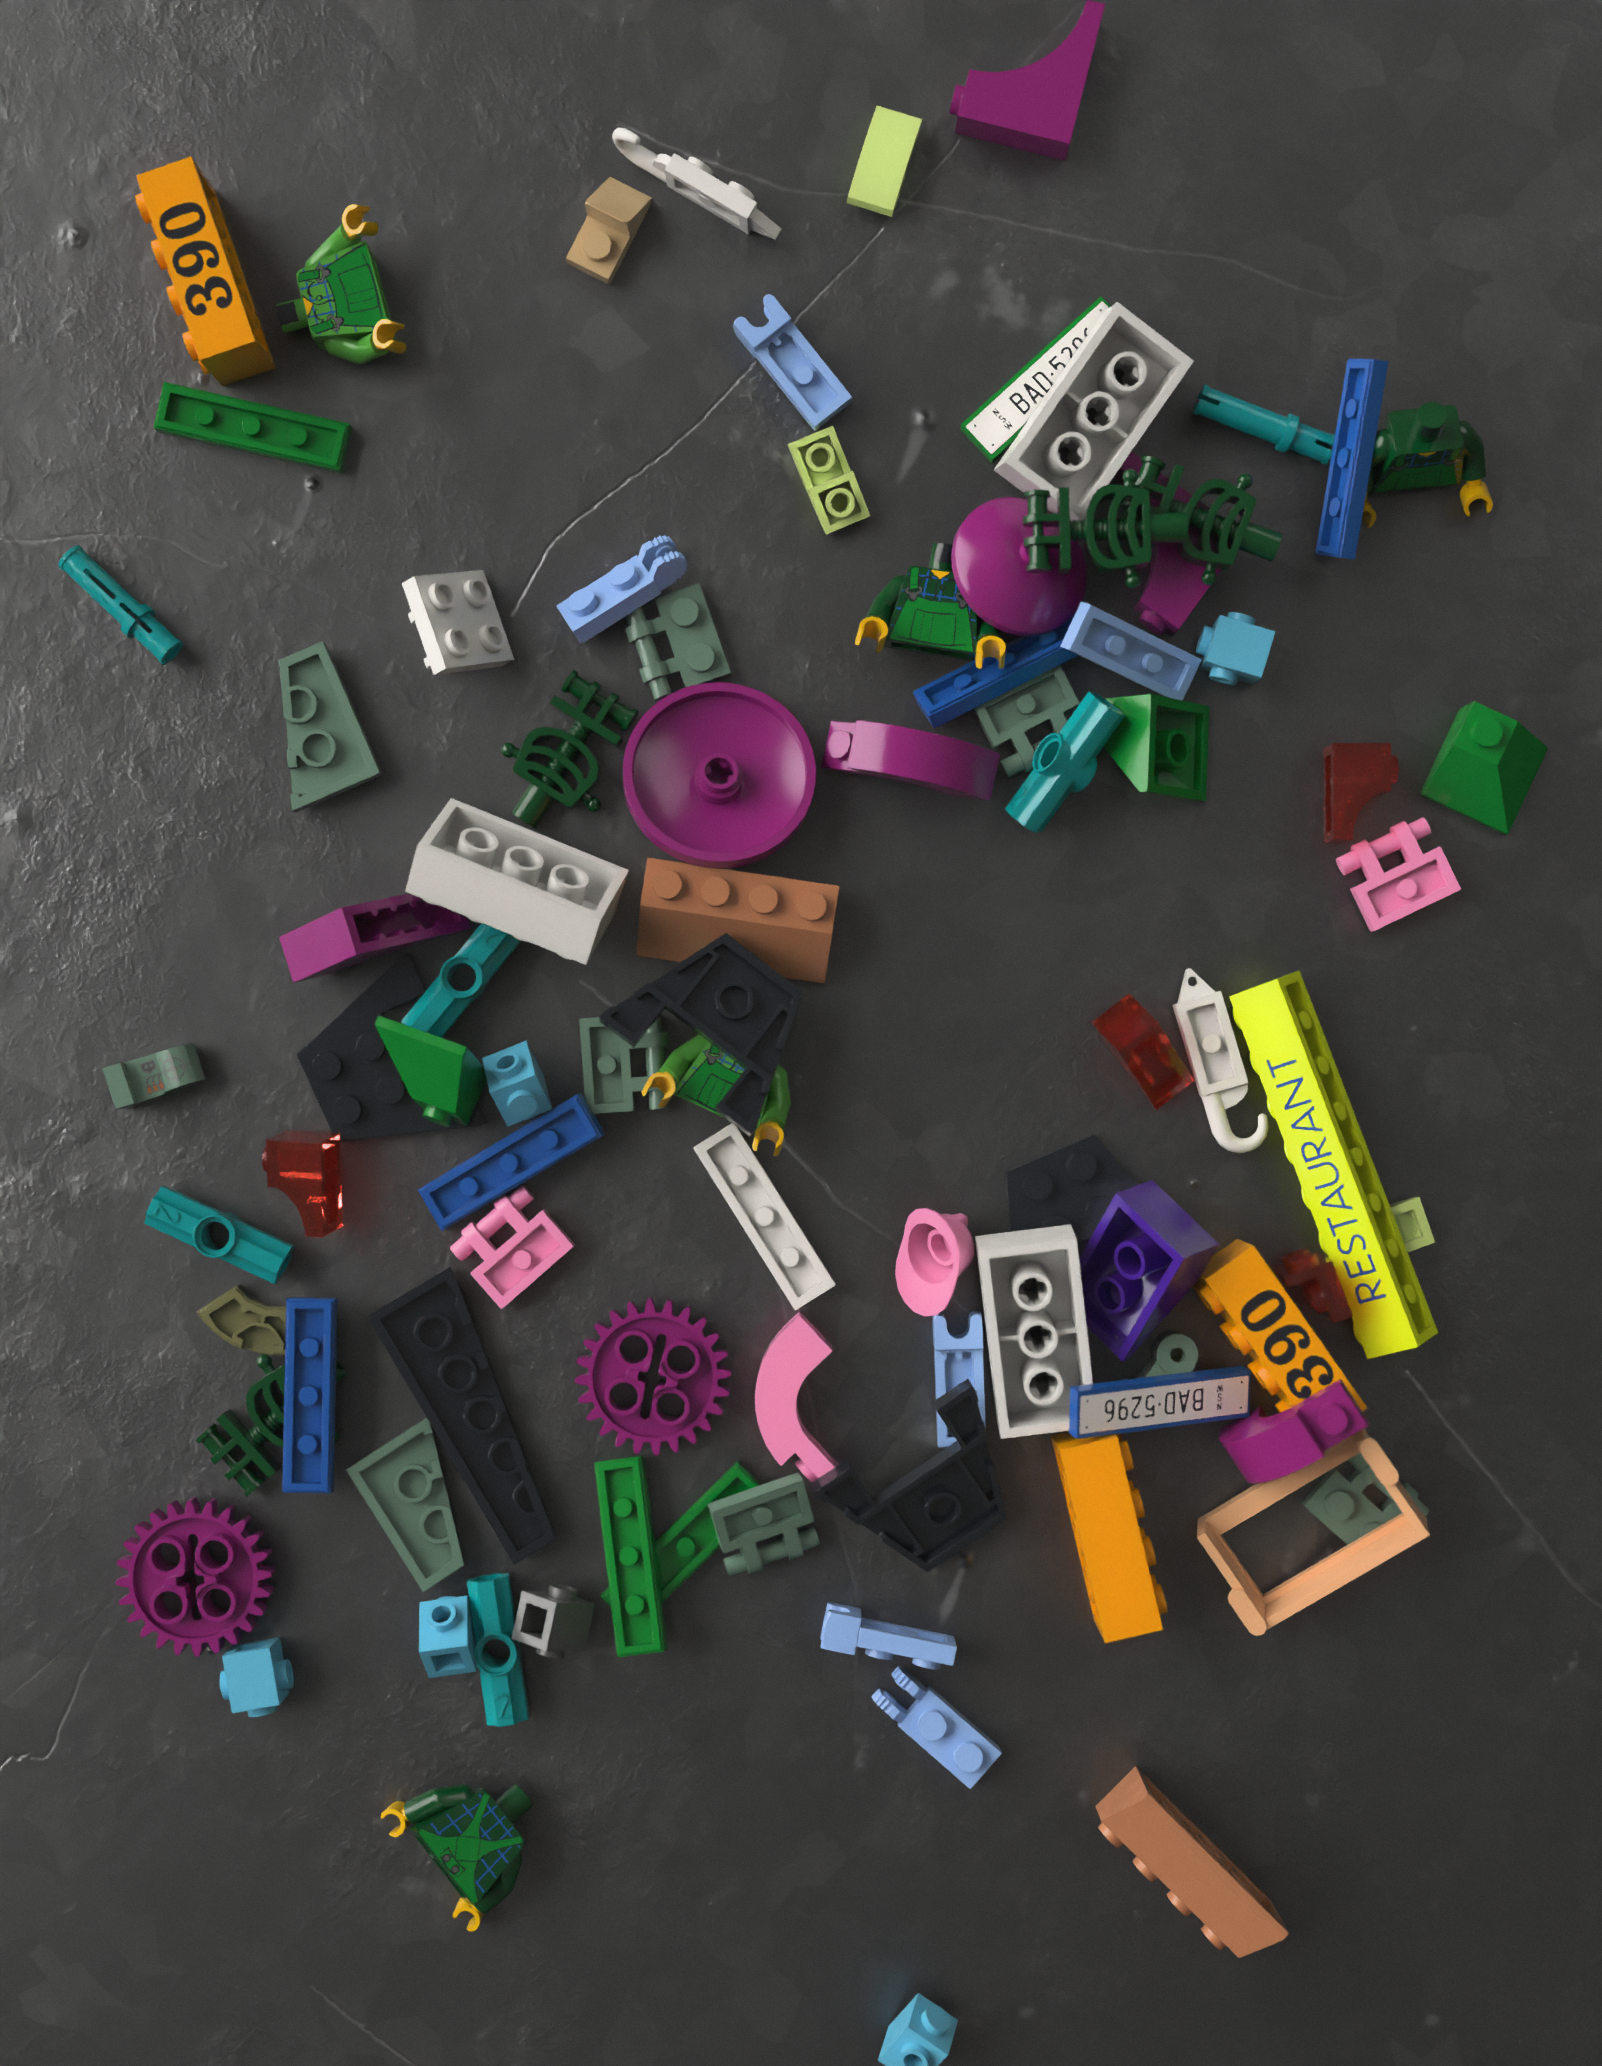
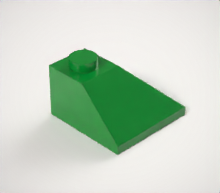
M1154 694L1105 698L1120 709L1125 717L1103 747L1138 791L1197 802L1206 801L1210 706Z
M1473 701L1459 709L1419 795L1504 835H1508L1548 747L1518 721Z
M378 1015L375 1026L411 1098L424 1110L422 1116L445 1127H449L452 1121L467 1126L487 1081L483 1065L466 1046Z

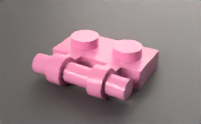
M1424 817L1409 824L1402 821L1390 827V833L1369 843L1366 840L1360 841L1351 846V852L1336 858L1338 868L1344 876L1360 868L1367 881L1350 890L1370 932L1376 931L1461 890L1441 846L1424 854L1422 853L1417 841L1431 835V828ZM1399 850L1405 859V863L1383 872L1378 859Z
M523 1184L509 1196L507 1194L500 1196L493 1202L495 1208L477 1224L474 1222L469 1223L461 1230L463 1236L450 1246L451 1251L460 1261L465 1260L474 1251L481 1256L484 1261L470 1274L501 1310L575 1246L574 1242L545 1209L530 1221L525 1217L521 1210L534 1199V1196ZM508 1222L517 1233L496 1249L489 1238Z

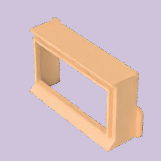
M1365 1428L1325 1450V1456L1316 1462L1281 1478L1253 1485L1198 1518L1197 1539L1232 1588L1228 1594L1230 1605L1248 1631L1255 1636L1264 1634L1269 1628L1430 1536L1427 1518L1421 1513L1399 1481L1397 1469L1376 1439L1369 1437ZM1361 1453L1402 1513L1262 1594L1222 1534L1356 1454Z

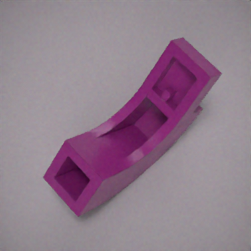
M856 720V723L831 721L821 768L833 772L903 781L927 787L953 797L990 801L1000 754L962 740L907 727Z
M1340 1379L1278 1414L1268 1417L1262 1407L1259 1406L1249 1412V1417L1238 1418L1221 1428L1218 1438L1245 1480L1249 1483H1263L1291 1474L1323 1458L1325 1450L1368 1426V1419Z

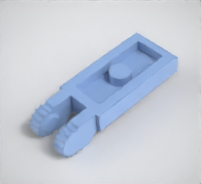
M659 535L657 538L654 537L653 541L649 540L642 545L638 556L635 555L628 561L617 565L609 573L585 588L576 591L568 599L556 605L579 643L586 642L662 594L661 591L676 582L677 578L681 579V576L685 575V571H688L687 566H689L687 560L681 552L677 553L676 545L669 536Z
M898 1666L891 1675L903 1690L916 1698L914 1703L906 1710L892 1695L880 1688L872 1695V1699L886 1714L898 1722V1727L971 1789L1002 1754L1001 1749L929 1685L926 1688L909 1672Z

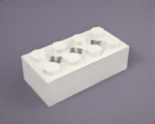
M1116 302L1102 313L999 461L994 471L1023 493L1030 490L1050 491V498L1047 499V509L1053 513H1057V492L1059 487H1069L1071 522L1074 519L1076 521L1079 519L1083 521L1094 493L1099 488L1110 483L1194 360L1120 303ZM1118 368L1124 372L1122 376L1123 385L1115 379L1114 371ZM1091 407L1097 411L1094 418L1097 423L1094 425L1087 418L1088 414L1086 411ZM1063 447H1067L1070 450L1067 457L1069 460L1068 464H1064L1060 460L1058 450Z
M451 798L417 845L405 892L420 897L427 903L439 905L464 915L474 922L484 923L511 934L518 940L530 942L548 949L565 959L575 960L586 965L615 915L629 870Z
M1069 1224L975 1236L994 1403L1000 1438L1069 1431L1070 1386L1093 1384L1078 1245L1073 1228ZM1029 1278H1036L1037 1280L1035 1282L1036 1289L1030 1291L1025 1290L1023 1283ZM1041 1325V1335L1031 1337L1030 1328ZM1047 1372V1380L1037 1383L1035 1380L1036 1374Z

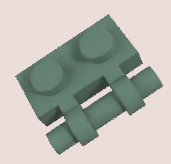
M700 583L655 598L661 617L647 620L642 606L625 616L629 626L625 629L629 643L635 644L643 666L639 672L643 683L649 684L655 701L661 700L672 693L667 678L681 674L685 687L712 683L732 676ZM667 633L675 657L661 661L653 638Z
M1061 665L974 708L973 711L992 749L1008 741L1011 742L1015 754L1000 761L1006 777L1010 778L1022 771L1028 774L1034 769L1032 766L1033 756L1041 741L1031 745L1025 733L1048 721L1053 733L1059 734L1067 722L1063 713L1077 707L1080 703Z
M660 1014L634 1048L599 1022V1017L579 1019L584 1095L593 1114L635 1111L634 1092L642 1091L649 1077L657 1073L665 1063L664 1046H668V1032H663L662 1015ZM645 1048L647 1076L633 1077L631 1049ZM650 1088L648 1090L649 1110L668 1108V1104L662 1108L658 1106L664 1097V1093L658 1088Z
M1361 1453L1347 1460L1356 1468L1347 1480L1333 1468L1327 1472L1301 1501L1302 1505L1347 1545L1402 1513ZM1371 1483L1388 1497L1380 1508L1376 1507L1361 1493ZM1403 1483L1402 1485L1426 1517L1429 1513V1508L1417 1498L1418 1492L1408 1483Z
M799 1472L708 1503L717 1539L723 1553L725 1554L740 1548L741 1553L723 1559L729 1577L746 1571L748 1575L763 1571L762 1565L788 1557L789 1561L804 1556V1550L820 1545L814 1527L800 1532L797 1531L798 1527L815 1522L805 1484ZM780 1534V1539L757 1547L756 1542Z

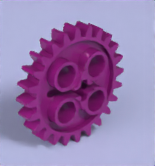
M649 1297L645 1305V1311H639L635 1302L631 1300L627 1303L628 1316L623 1317L615 1308L612 1309L609 1314L613 1325L609 1327L605 1323L598 1321L594 1327L601 1339L586 1337L583 1344L593 1353L592 1355L579 1356L576 1361L579 1365L588 1368V1373H583L575 1378V1383L587 1385L589 1388L588 1391L578 1398L579 1403L593 1402L595 1406L586 1419L591 1421L602 1417L605 1422L600 1429L599 1435L603 1436L614 1429L618 1432L615 1446L618 1448L627 1438L633 1439L635 1454L640 1452L644 1442H650L654 1456L659 1455L662 1442L665 1441L669 1443L674 1452H678L680 1447L679 1437L682 1435L692 1444L696 1443L697 1434L694 1429L696 1426L706 1431L712 1429L713 1425L706 1414L709 1412L722 1415L724 1408L714 1398L726 1397L730 1393L729 1388L718 1383L720 1379L727 1378L732 1373L730 1368L718 1366V1362L728 1356V1350H714L712 1347L720 1337L719 1331L705 1335L702 1330L708 1318L704 1316L695 1323H692L689 1320L691 1314V1306L689 1305L679 1315L673 1313V1299H668L663 1310H657L653 1297ZM663 1334L666 1336V1343L659 1367V1374L666 1377V1380H659L654 1390L650 1415L644 1418L641 1416V1409L648 1385V1377L641 1375V1372L649 1370L654 1358L657 1337ZM630 1335L642 1337L648 1345V1354L641 1359L628 1357L622 1348L623 1340ZM676 1346H686L694 1352L695 1364L686 1370L678 1369L671 1364L669 1351ZM621 1382L631 1384L638 1393V1400L630 1406L618 1404L612 1395V1388L616 1384ZM666 1393H675L683 1399L685 1410L677 1416L666 1415L660 1409L659 1398Z
M197 1497L187 1500L185 1511L177 1500L167 1505V1515L157 1508L149 1514L152 1525L141 1521L134 1527L141 1539L130 1537L124 1542L123 1546L133 1555L123 1556L117 1560L118 1566L129 1570L128 1574L121 1576L115 1581V1585L129 1587V1593L118 1601L119 1605L133 1604L136 1609L127 1618L128 1623L142 1619L146 1624L139 1636L143 1638L155 1631L159 1634L156 1648L160 1649L169 1640L174 1641L175 1655L178 1656L185 1650L188 1644H191L195 1657H199L205 1651L207 1642L215 1654L224 1648V1637L231 1644H237L242 1639L239 1627L247 1632H251L257 1625L251 1614L262 1616L268 1609L266 1604L258 1598L269 1597L275 1589L263 1583V1579L271 1577L276 1572V1568L262 1565V1561L273 1552L272 1548L258 1549L255 1544L264 1535L263 1530L249 1534L246 1528L250 1524L252 1517L248 1515L239 1522L233 1520L235 1505L233 1504L222 1513H218L216 1498L209 1500L203 1509L200 1508ZM191 1534H195L198 1538L196 1551L190 1539ZM210 1541H220L227 1547L229 1553L227 1561H217L211 1556L209 1551ZM163 1543H171L176 1546L180 1553L179 1564H171L164 1559L161 1552ZM193 1567L196 1575L204 1576V1581L198 1586L196 1578L188 1577L187 1574ZM212 1589H222L229 1595L231 1600L230 1609H220L213 1603L211 1597ZM166 1591L179 1595L183 1603L182 1611H172L165 1605L164 1593ZM196 1599L199 1612L202 1615L200 1619L194 1616Z

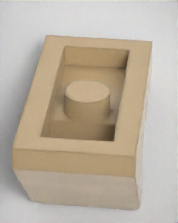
M609 177L584 204L587 217L566 257L567 263L610 285L653 202L652 198Z

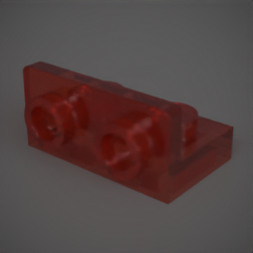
M1309 1248L1296 1250L1282 1256L1283 1264L1273 1268L1276 1278L1286 1286L1290 1287L1300 1283L1310 1309L1314 1308L1317 1314L1322 1313L1333 1323L1353 1317L1333 1262L1319 1252L1310 1253Z

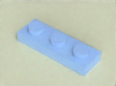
M1082 601L1061 644V647L1158 694L1178 700H1183L1202 660Z

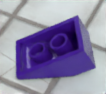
M1153 1180L1115 1194L1079 1258L1086 1325L1122 1362L1130 1359L1199 1280L1220 1245Z

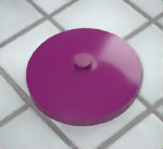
M714 682L692 685L673 692L658 701L642 716L628 740L623 759V788L626 803L634 821L643 834L659 849L683 862L706 868L723 869L745 866L758 862L780 850L793 838L804 823L813 801L816 784V764L813 749L807 734L794 715L767 694L733 683Z

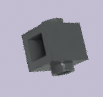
M550 1584L549 1591H522L512 1639L536 1648L537 1654L550 1658H564L565 1651H585L595 1603L578 1598L577 1589L559 1584Z

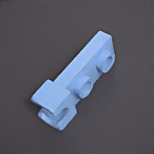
M767 294L763 298L764 314L769 322L763 327H755L745 317L741 316L734 321V332L812 429L816 431L852 402V396L794 323L791 322V317L776 298L771 294Z
M971 1311L968 1314L966 1330L957 1335L948 1332L947 1322L942 1313L932 1316L936 1399L966 1379H969L977 1392L978 1406L986 1429L982 1314L980 1311ZM936 1411L938 1447H948L956 1442V1439Z
M833 1602L827 1603L820 1637L822 1640L820 1647L822 1649L855 1655L856 1647L866 1648L865 1654L877 1659L892 1660L894 1654L913 1658L912 1663L919 1667L935 1670L940 1669L941 1664L950 1666L954 1664L957 1646L955 1637L952 1635L862 1618L861 1608Z

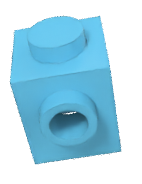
M1228 612L1227 617L1219 615L1211 627L1203 626L1195 651V653L1203 655L1199 669L1209 671V678L1222 684L1237 685L1239 680L1254 685L1262 678L1276 631L1256 626V620L1253 617L1242 613Z
M527 1040L482 1058L490 1094L507 1127L524 1120L533 1119L539 1114L552 1109L543 1072Z
M443 1596L436 1600L420 1602L419 1654L428 1677L435 1678L477 1672L474 1660L476 1643L468 1596Z
M280 1637L232 1645L222 1656L224 1671L220 1673V1690L223 1699L230 1700L232 1714L247 1711L248 1717H260L277 1711V1706L288 1696L289 1689L293 1688L294 1675L292 1664L289 1659L284 1660Z
M918 1993L888 2026L878 2061L885 2066H939L949 2055L958 2020Z

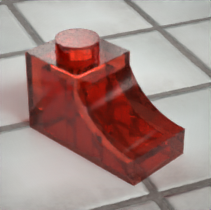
M1332 743L1323 749L1324 844H1344L1353 840L1355 822L1363 806L1373 796H1382L1391 792V784L1397 783L1399 764L1397 756L1391 755V743Z
M1130 993L1091 1022L1109 1051L1128 1072L1146 1099L1156 1110L1195 1081L1158 1021Z
M286 1130L267 1139L262 1154L263 1169L267 1172V1186L281 1190L295 1204L302 1218L305 1237L323 1238L342 1227L340 1133Z

